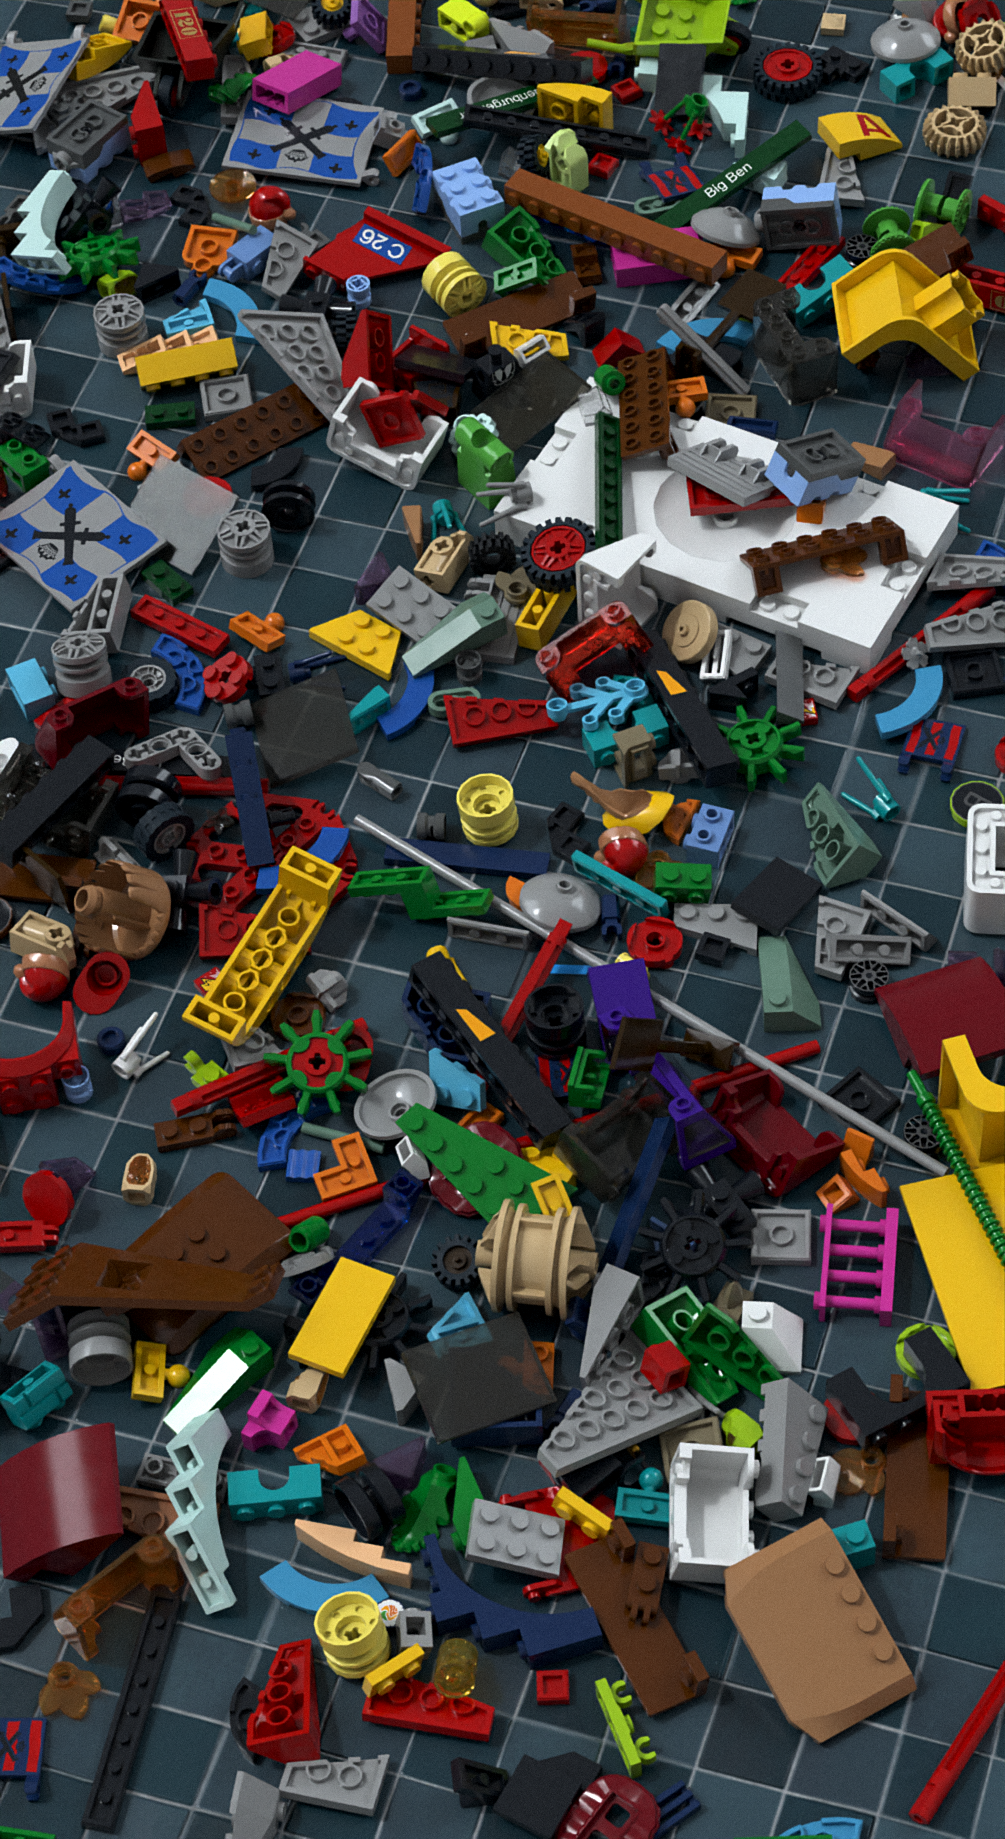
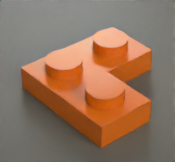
M359 1131L331 1140L339 1166L313 1174V1179L322 1202L378 1184Z

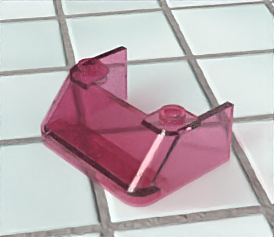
M917 379L896 407L883 443V449L896 453V462L955 488H970L1005 445V415L1003 414L991 430L981 426H972L963 435H960L920 417L923 412V404L921 403L923 380Z

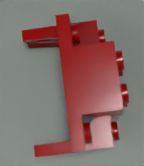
M62 1001V1026L56 1038L49 1045L28 1056L12 1059L0 1058V1106L3 1115L10 1113L18 1114L22 1111L33 1109H47L51 1106L60 1105L57 1079H69L74 1076L83 1075V1060L79 1048L76 1019L71 1001Z
M1005 1388L926 1391L925 1403L928 1421L926 1442L929 1464H949L964 1472L977 1475L1005 1474Z

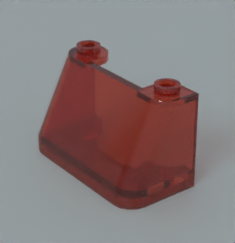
M613 601L543 647L537 653L535 662L558 696L565 699L568 704L573 700L570 697L569 687L574 683L582 681L577 674L578 670L619 643H621L626 651L630 649L629 646H635L643 653L653 647L654 644L627 605L622 601Z

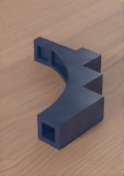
M245 727L229 729L230 735H225L247 867L274 863L252 731L246 732Z
M435 1533L423 1536L425 1548L420 1550L424 1567H431L433 1576L428 1577L432 1594H428L430 1607H426L425 1611H431L432 1626L436 1625L439 1636L471 1627L475 1643L481 1642L484 1653L516 1644L520 1659H527L530 1670L603 1649L602 1632L593 1607L567 1613L539 1614L519 1611L495 1603L467 1586L450 1569L443 1559Z

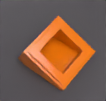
M827 499L813 500L810 504L797 507V522L821 524Z
M848 1127L844 1137L846 1144L842 1152L851 1149L856 1159L861 1158L866 1169L874 1156L875 1139Z
M836 1174L815 1192L826 1208L827 1203L833 1204V1215L861 1200L847 1179L839 1174Z

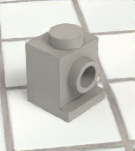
M381 111L372 127V144L390 149L408 132V130H405V123L385 117V112Z
M407 1608L399 1611L395 1621L396 1656L418 1643L425 1652L423 1660H428L433 1648L431 1611H422L419 1608Z

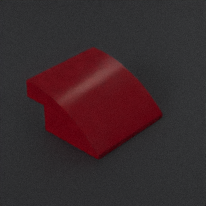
M981 956L874 989L875 996L903 1067L912 1065L914 1070H917L922 1081L940 1075L942 1040L965 1035L977 1064L1005 1055V988L995 972Z
M108 1422L92 1425L51 1437L24 1449L0 1466V1528L4 1579L26 1583L41 1569L74 1576L124 1534L114 1423Z

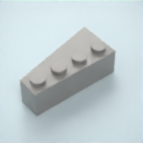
M784 1378L761 1384V1395L765 1397L764 1409H760L759 1422L763 1423V1439L758 1440L757 1451L760 1452L761 1467L758 1479H756L754 1507L774 1522L797 1518L803 1515L829 1408L790 1378Z

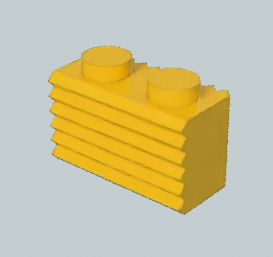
M263 11L240 18V27L237 28L240 39L237 41L239 53L241 55L244 54L249 62L251 59H258L259 56L263 58L264 55H271L273 48V25L267 12Z

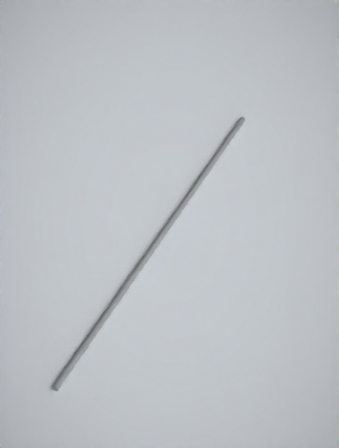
M360 814L354 818L353 823L423 866H430L433 872L463 890L483 889ZM494 895L490 905L545 939H547L550 932H553L536 925L522 911ZM567 939V943L563 948L566 952L591 967L608 964ZM650 989L653 1004L689 1026L738 1042ZM740 1043L739 1049L734 1048V1053L763 1070L770 1069L784 1083L942 1177L949 1174V1167Z

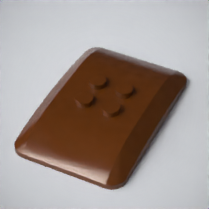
M218 1172L208 1177L181 1199L125 1251L253 1274L264 1265L270 1267L278 1262L281 1264L294 1252V1249L289 1244L291 1230L231 1175L225 1172ZM132 1308L123 1314L153 1343L165 1344L167 1355L176 1356L185 1352L229 1311Z

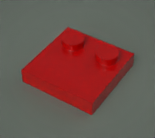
M406 391L362 400L359 405L380 448L420 440L426 434Z

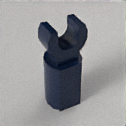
M583 0L579 2L580 11H583V18L587 19L593 17L594 14L602 15L621 10L620 0Z
M615 53L612 63L607 67L608 77H611L614 72H619V79H623L625 77V69L632 55Z
M191 270L188 275L189 279H186L172 297L174 303L185 308L197 294L199 288L207 284V273H203L201 277L197 278L196 270Z
M616 894L603 895L601 897L602 940L607 941V934L615 932L618 941H621L623 934L622 926L620 925V899Z
M571 1388L555 1411V1417H550L546 1420L544 1424L545 1434L548 1435L552 1428L559 1426L566 1412L575 1400L580 1398L581 1391Z

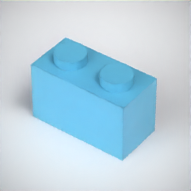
M35 658L5 669L9 686L28 722L35 720L56 704L55 700L59 699L54 684H48L49 677L44 666L39 667Z

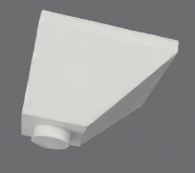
M743 1301L742 1330L780 1374L801 1375L803 1319L774 1302Z

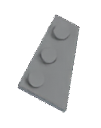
M124 573L99 575L84 597V605L80 611H75L72 616L73 622L68 629L62 631L60 636L64 637L78 632L96 633L104 637L107 653H119L133 596Z

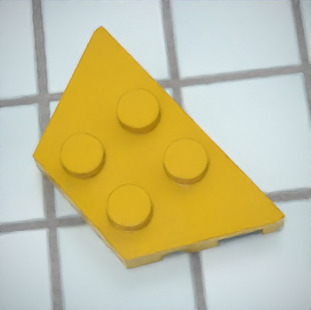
M362 610L354 611L309 629V638L340 655H345L347 659L387 681L391 679V670L393 663L396 661L397 649L400 647L402 639L401 631Z

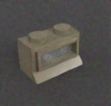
M643 724L612 734V738L619 749L614 752L618 763L614 765V770L624 788L626 789L632 781L634 782L652 775V766L657 765L655 754L652 749L656 748L653 734L651 732L647 733Z

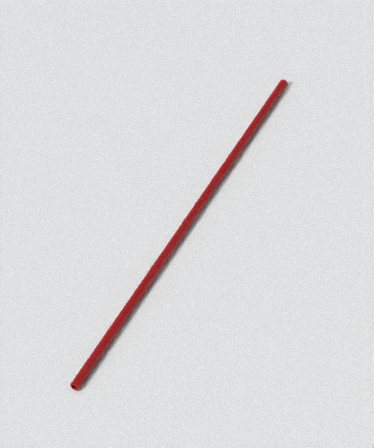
M813 1040L764 1057L778 1066H783L819 1054L821 1050L818 1041ZM746 1062L734 1066L733 1071L722 1070L692 1080L691 1082L701 1093L719 1087L721 1084L764 1070L751 1062ZM658 1091L572 1120L568 1136L668 1104L662 1093ZM527 1135L516 1138L521 1148L536 1147ZM410 1174L404 1175L405 1177L412 1180ZM401 1177L277 1218L291 1229L311 1216L324 1218L393 1195ZM428 1178L415 1181V1183L419 1186L428 1183Z

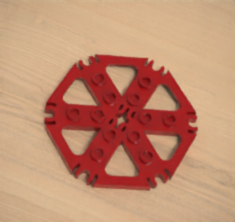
M263 793L265 809L270 806L292 807L300 809L303 813L295 821V824L290 825L277 838H275L273 830L269 831L275 865L268 864L266 866L262 864L247 867L244 845L213 842L209 839L210 834L227 819L236 818L239 821L238 810L233 805V801H230L191 836L190 842L186 843L188 850L200 854L192 876L198 882L201 881L198 873L199 869L237 873L222 886L223 897L218 905H207L219 909H232L235 912L240 911L257 895L255 888L260 867L280 865L292 845L306 851L317 841L322 827L344 828L339 813L336 816L335 810L332 809L329 813L323 814L326 811L325 803H319V800ZM348 841L340 859L332 864L341 868L342 873L329 909L348 893L347 888L354 875H348L347 873H356L358 871V861L350 841Z

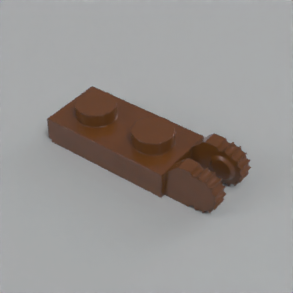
M228 1108L217 1109L211 1114L205 1113L153 1123L158 1152L164 1153L215 1143V1140L233 1137L237 1133V1127L235 1124L227 1122L233 1121L234 1111Z

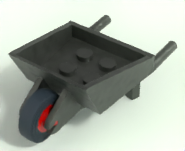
M239 1L231 21L199 17L202 19L203 29L207 31L208 42L212 44L213 54L217 56L218 68L225 55H230L229 47L236 36L237 28L240 25V18H243L247 8L245 1ZM154 11L132 55V59L143 72L156 73L153 96L158 105L159 114L173 117L178 112L179 106H184L194 81L187 82L160 11ZM213 78L203 80L212 81Z

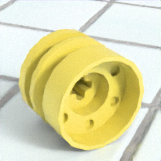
M454 251L446 252L436 257L427 266L421 281L423 289L450 317H455L477 308L484 299L487 290L486 280L460 253Z
M492 773L479 774L469 778L460 786L457 792V806L461 816L463 832L470 842L478 846L494 847L506 843L515 835L519 828L517 807L515 806L513 788L508 780Z
M362 1592L337 1594L324 1602L317 1611L314 1621L316 1634L323 1647L329 1667L337 1675L345 1678H362L386 1663L390 1657L392 1645L379 1607L370 1595Z

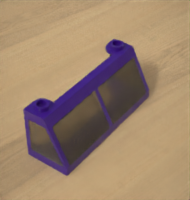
M624 1005L597 1016L603 1051L607 1053L605 1062L608 1064L611 1063L622 1016L636 1017ZM657 1052L652 1072H646V1074L669 1103L668 1110L674 1121L679 1152L677 1153V1159L684 1171L736 1148L734 1136L670 1053ZM629 1071V1074L633 1076L642 1071Z

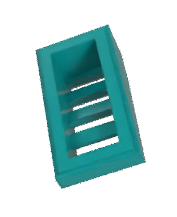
M380 685L374 687L344 718L345 735L348 739L376 723L377 716L391 709L390 695Z

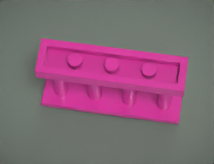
M827 1203L826 1215H820L819 1232L825 1233L820 1291H814L813 1309L819 1310V1321L825 1322L826 1307L874 1311V1314H880L879 1326L891 1327L898 1208H887L886 1219H880V1222L835 1219L833 1218V1204ZM832 1230L879 1234V1237H885L884 1245L878 1244V1247L831 1244ZM830 1256L877 1259V1262L883 1263V1270H877L876 1273L829 1269ZM828 1281L876 1285V1288H881V1296H875V1299L827 1295Z

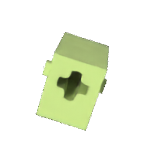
M562 129L553 134L544 146V150L549 153L550 180L581 192L589 186L588 156L585 149L576 144L578 140L575 137V132L571 129Z

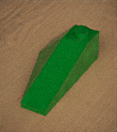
M520 205L490 228L485 235L481 247L504 267L536 256L549 269V276H544L546 280L567 272L561 261L551 251V244L548 239L545 240L541 234V227L538 222ZM536 281V282H533L532 284H533V285H536V284H539V282Z
M686 1285L646 1306L630 1327L647 1348L651 1345L670 1340L691 1363L686 1382L710 1403L718 1406L737 1395L739 1391L732 1377L681 1341L704 1308Z
M709 1301L681 1339V1341L763 1401H765V1397L761 1395V1384L784 1379L738 1324Z
M234 1327L212 1345L163 1419L164 1424L177 1435L192 1418L217 1408L221 1412L275 1367L271 1348L252 1330Z

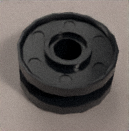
M279 480L265 488L262 497L261 513L269 520L272 529L284 533H296L312 525L315 518L316 496L309 486L295 480Z

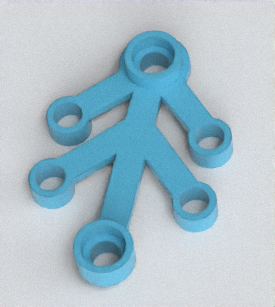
M599 677L595 680L596 689L586 687L582 683H574L569 687L570 697L573 700L580 701L567 704V701L563 698H553L546 703L547 715L552 721L561 722L566 719L569 713L593 708L589 714L582 717V724L584 730L594 731L599 727L598 719L613 702L620 701L616 707L608 711L609 722L618 725L625 721L624 713L633 703L640 702L649 695V688L642 679L638 678L630 679L624 684L613 681L609 677Z

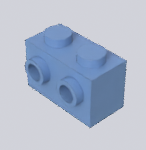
M703 803L700 812L695 813L691 823L692 832L691 834H686L683 850H686V862L712 864V868L718 869L734 830V811Z

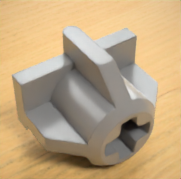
M681 748L669 751L667 756L659 762V780H669L676 784L688 782L691 778H699Z
M319 969L314 974L312 972L307 976L305 982L311 988L313 995L319 999L331 1014L346 1003L348 984L339 972Z

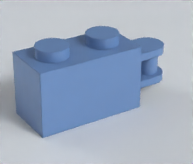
M259 225L255 235L247 234L226 250L227 260L219 266L218 274L222 277L226 276L227 280L231 283H234L241 277L250 281L266 269L274 233Z

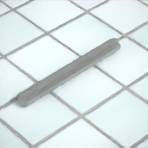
M664 303L657 309V316L685 344L702 351V361L735 394L747 395L749 393L750 386L668 304Z

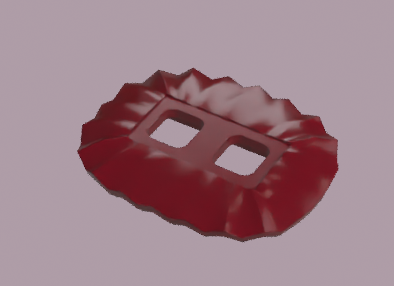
M479 1121L465 1127L467 1130L522 1159L525 1158L520 1143L499 1124ZM432 1164L429 1170L430 1178H428V1184L432 1195L441 1205L454 1215H461L467 1218L480 1215L436 1166Z
M619 1774L602 1776L591 1783L574 1801L556 1832L555 1839H589L595 1831H599L608 1839H653L655 1833L660 1828L661 1810L654 1795L635 1780ZM615 1805H619L630 1813V1817L621 1828L615 1827L606 1820V1815Z

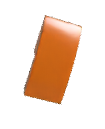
M851 1149L841 1152L840 1170L848 1182L868 1201L880 1208L887 1205V1194L890 1192L886 1179L883 1176L880 1177L875 1168L866 1170L861 1158L856 1159Z

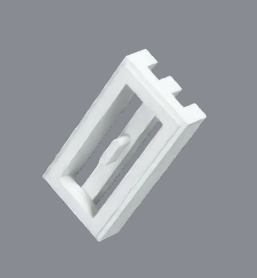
M731 629L718 630L713 654L712 673H708L711 650L702 659L699 678L702 682H707V680L717 682V680L724 681L728 679L733 641ZM723 636H725V637H724V645H723V653H722V661H721V669H720V673H718V672H719V664H720V656H721V648H722V640H723Z

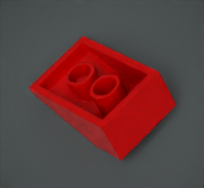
M148 80L142 84L131 114L132 126L128 127L131 141L135 140V144L131 145L135 159L139 158L141 167H143L142 162L167 152L163 123Z
M367 309L361 310L342 361L341 380L343 388L351 389L358 378L362 377L375 383L379 391L394 390L391 315Z

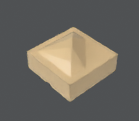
M823 13L821 35L844 36L846 14Z

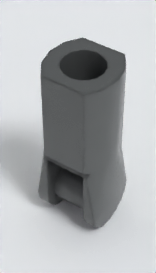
M361 762L357 766L360 782L373 788L392 801L397 799L403 791L401 782L380 771L370 762Z

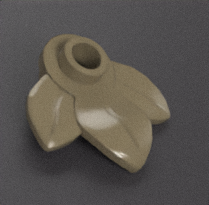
M523 566L515 570L511 575L498 571L495 577L496 586L504 592L505 600L512 604L526 602L537 588L535 584L530 582Z

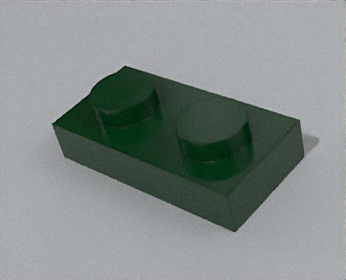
M195 402L146 405V429L157 430L196 426Z
M162 559L141 572L142 580L173 607L194 594L193 587Z

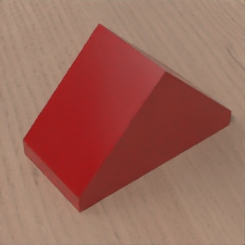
M616 327L592 350V355L598 367L606 364L617 367L618 361L626 357L645 353L638 338Z

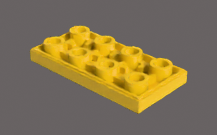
M341 1257L288 1352L289 1358L344 1379L396 1283L395 1276Z

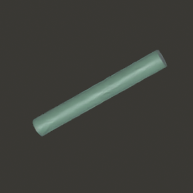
M213 213L211 217L213 222L251 235L257 233L255 225L219 213Z
M303 1122L301 1127V1133L330 1141L349 1135V1133ZM361 1137L366 1150L384 1154L386 1143Z

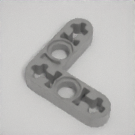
M189 727L176 728L132 746L124 752L127 769L141 764L155 766L180 755L197 775L204 780L218 779L223 772L220 757ZM157 748H166L165 750L161 751L154 750ZM194 752H202L199 755H191Z

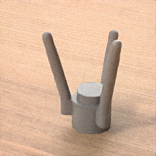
M530 482L486 483L487 488L507 489L477 492V497L509 494L511 503L516 502L517 505L479 523V526L484 527L518 510L527 509V503L533 502Z

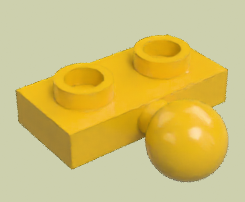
M137 1340L134 1346L131 1399L161 1403L164 1397V1380L168 1381L174 1388H182L190 1380V1371L182 1364H175L170 1368H165V1344Z

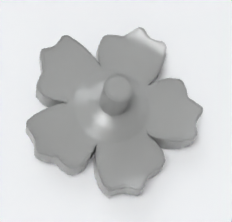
M916 637L909 638L905 644L906 647L902 648L901 651L903 660H907V667L911 670L917 669L919 666L922 668L926 667L929 664L928 656L925 655L928 652L927 645L922 641L918 642Z

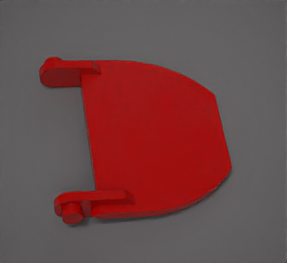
M558 1486L524 1492L516 1496L504 1494L499 1498V1504L561 1518L556 1513L555 1508L552 1507L555 1496L560 1490ZM602 1494L590 1505L614 1521L615 1506L613 1500ZM565 1520L558 1578H545L546 1581L525 1586L522 1589L524 1598L529 1599L530 1603H535L541 1600L543 1596L553 1597L580 1591L564 1561V1556L597 1542L599 1539L588 1537L575 1522Z

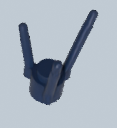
M327 651L288 663L291 684L298 683V688L311 687L344 691L345 686L310 682L307 679L312 678L311 668L347 659V657L340 655L326 658L333 654L332 651Z

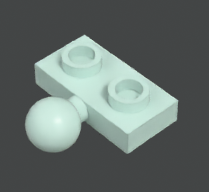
M450 98L413 115L411 122L421 138L424 139L433 135L425 125L426 118L457 109L458 107L454 100ZM458 133L442 137L440 141L444 145H453L458 141Z

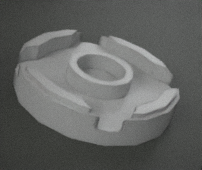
M322 1246L319 1247V1252L316 1254L310 1251L284 1260L281 1263L286 1271L283 1278L311 1270L335 1258L332 1247Z

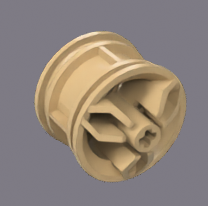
M506 1198L502 1203L501 1209L492 1217L483 1231V1238L479 1239L477 1243L475 1265L477 1267H486L478 1268V1275L493 1313H500L505 1303L508 1311L515 1312L520 1303L545 1306L547 1316H555L558 1308L560 1319L565 1321L570 1298L578 1296L584 1299L591 1288L592 1282L590 1281L594 1280L598 1271L599 1253H595V1241L582 1208L579 1206H574L569 1216L567 1215L566 1208L561 1207L557 1209L555 1216L529 1213L528 1204L520 1203L517 1210H515L513 1199Z

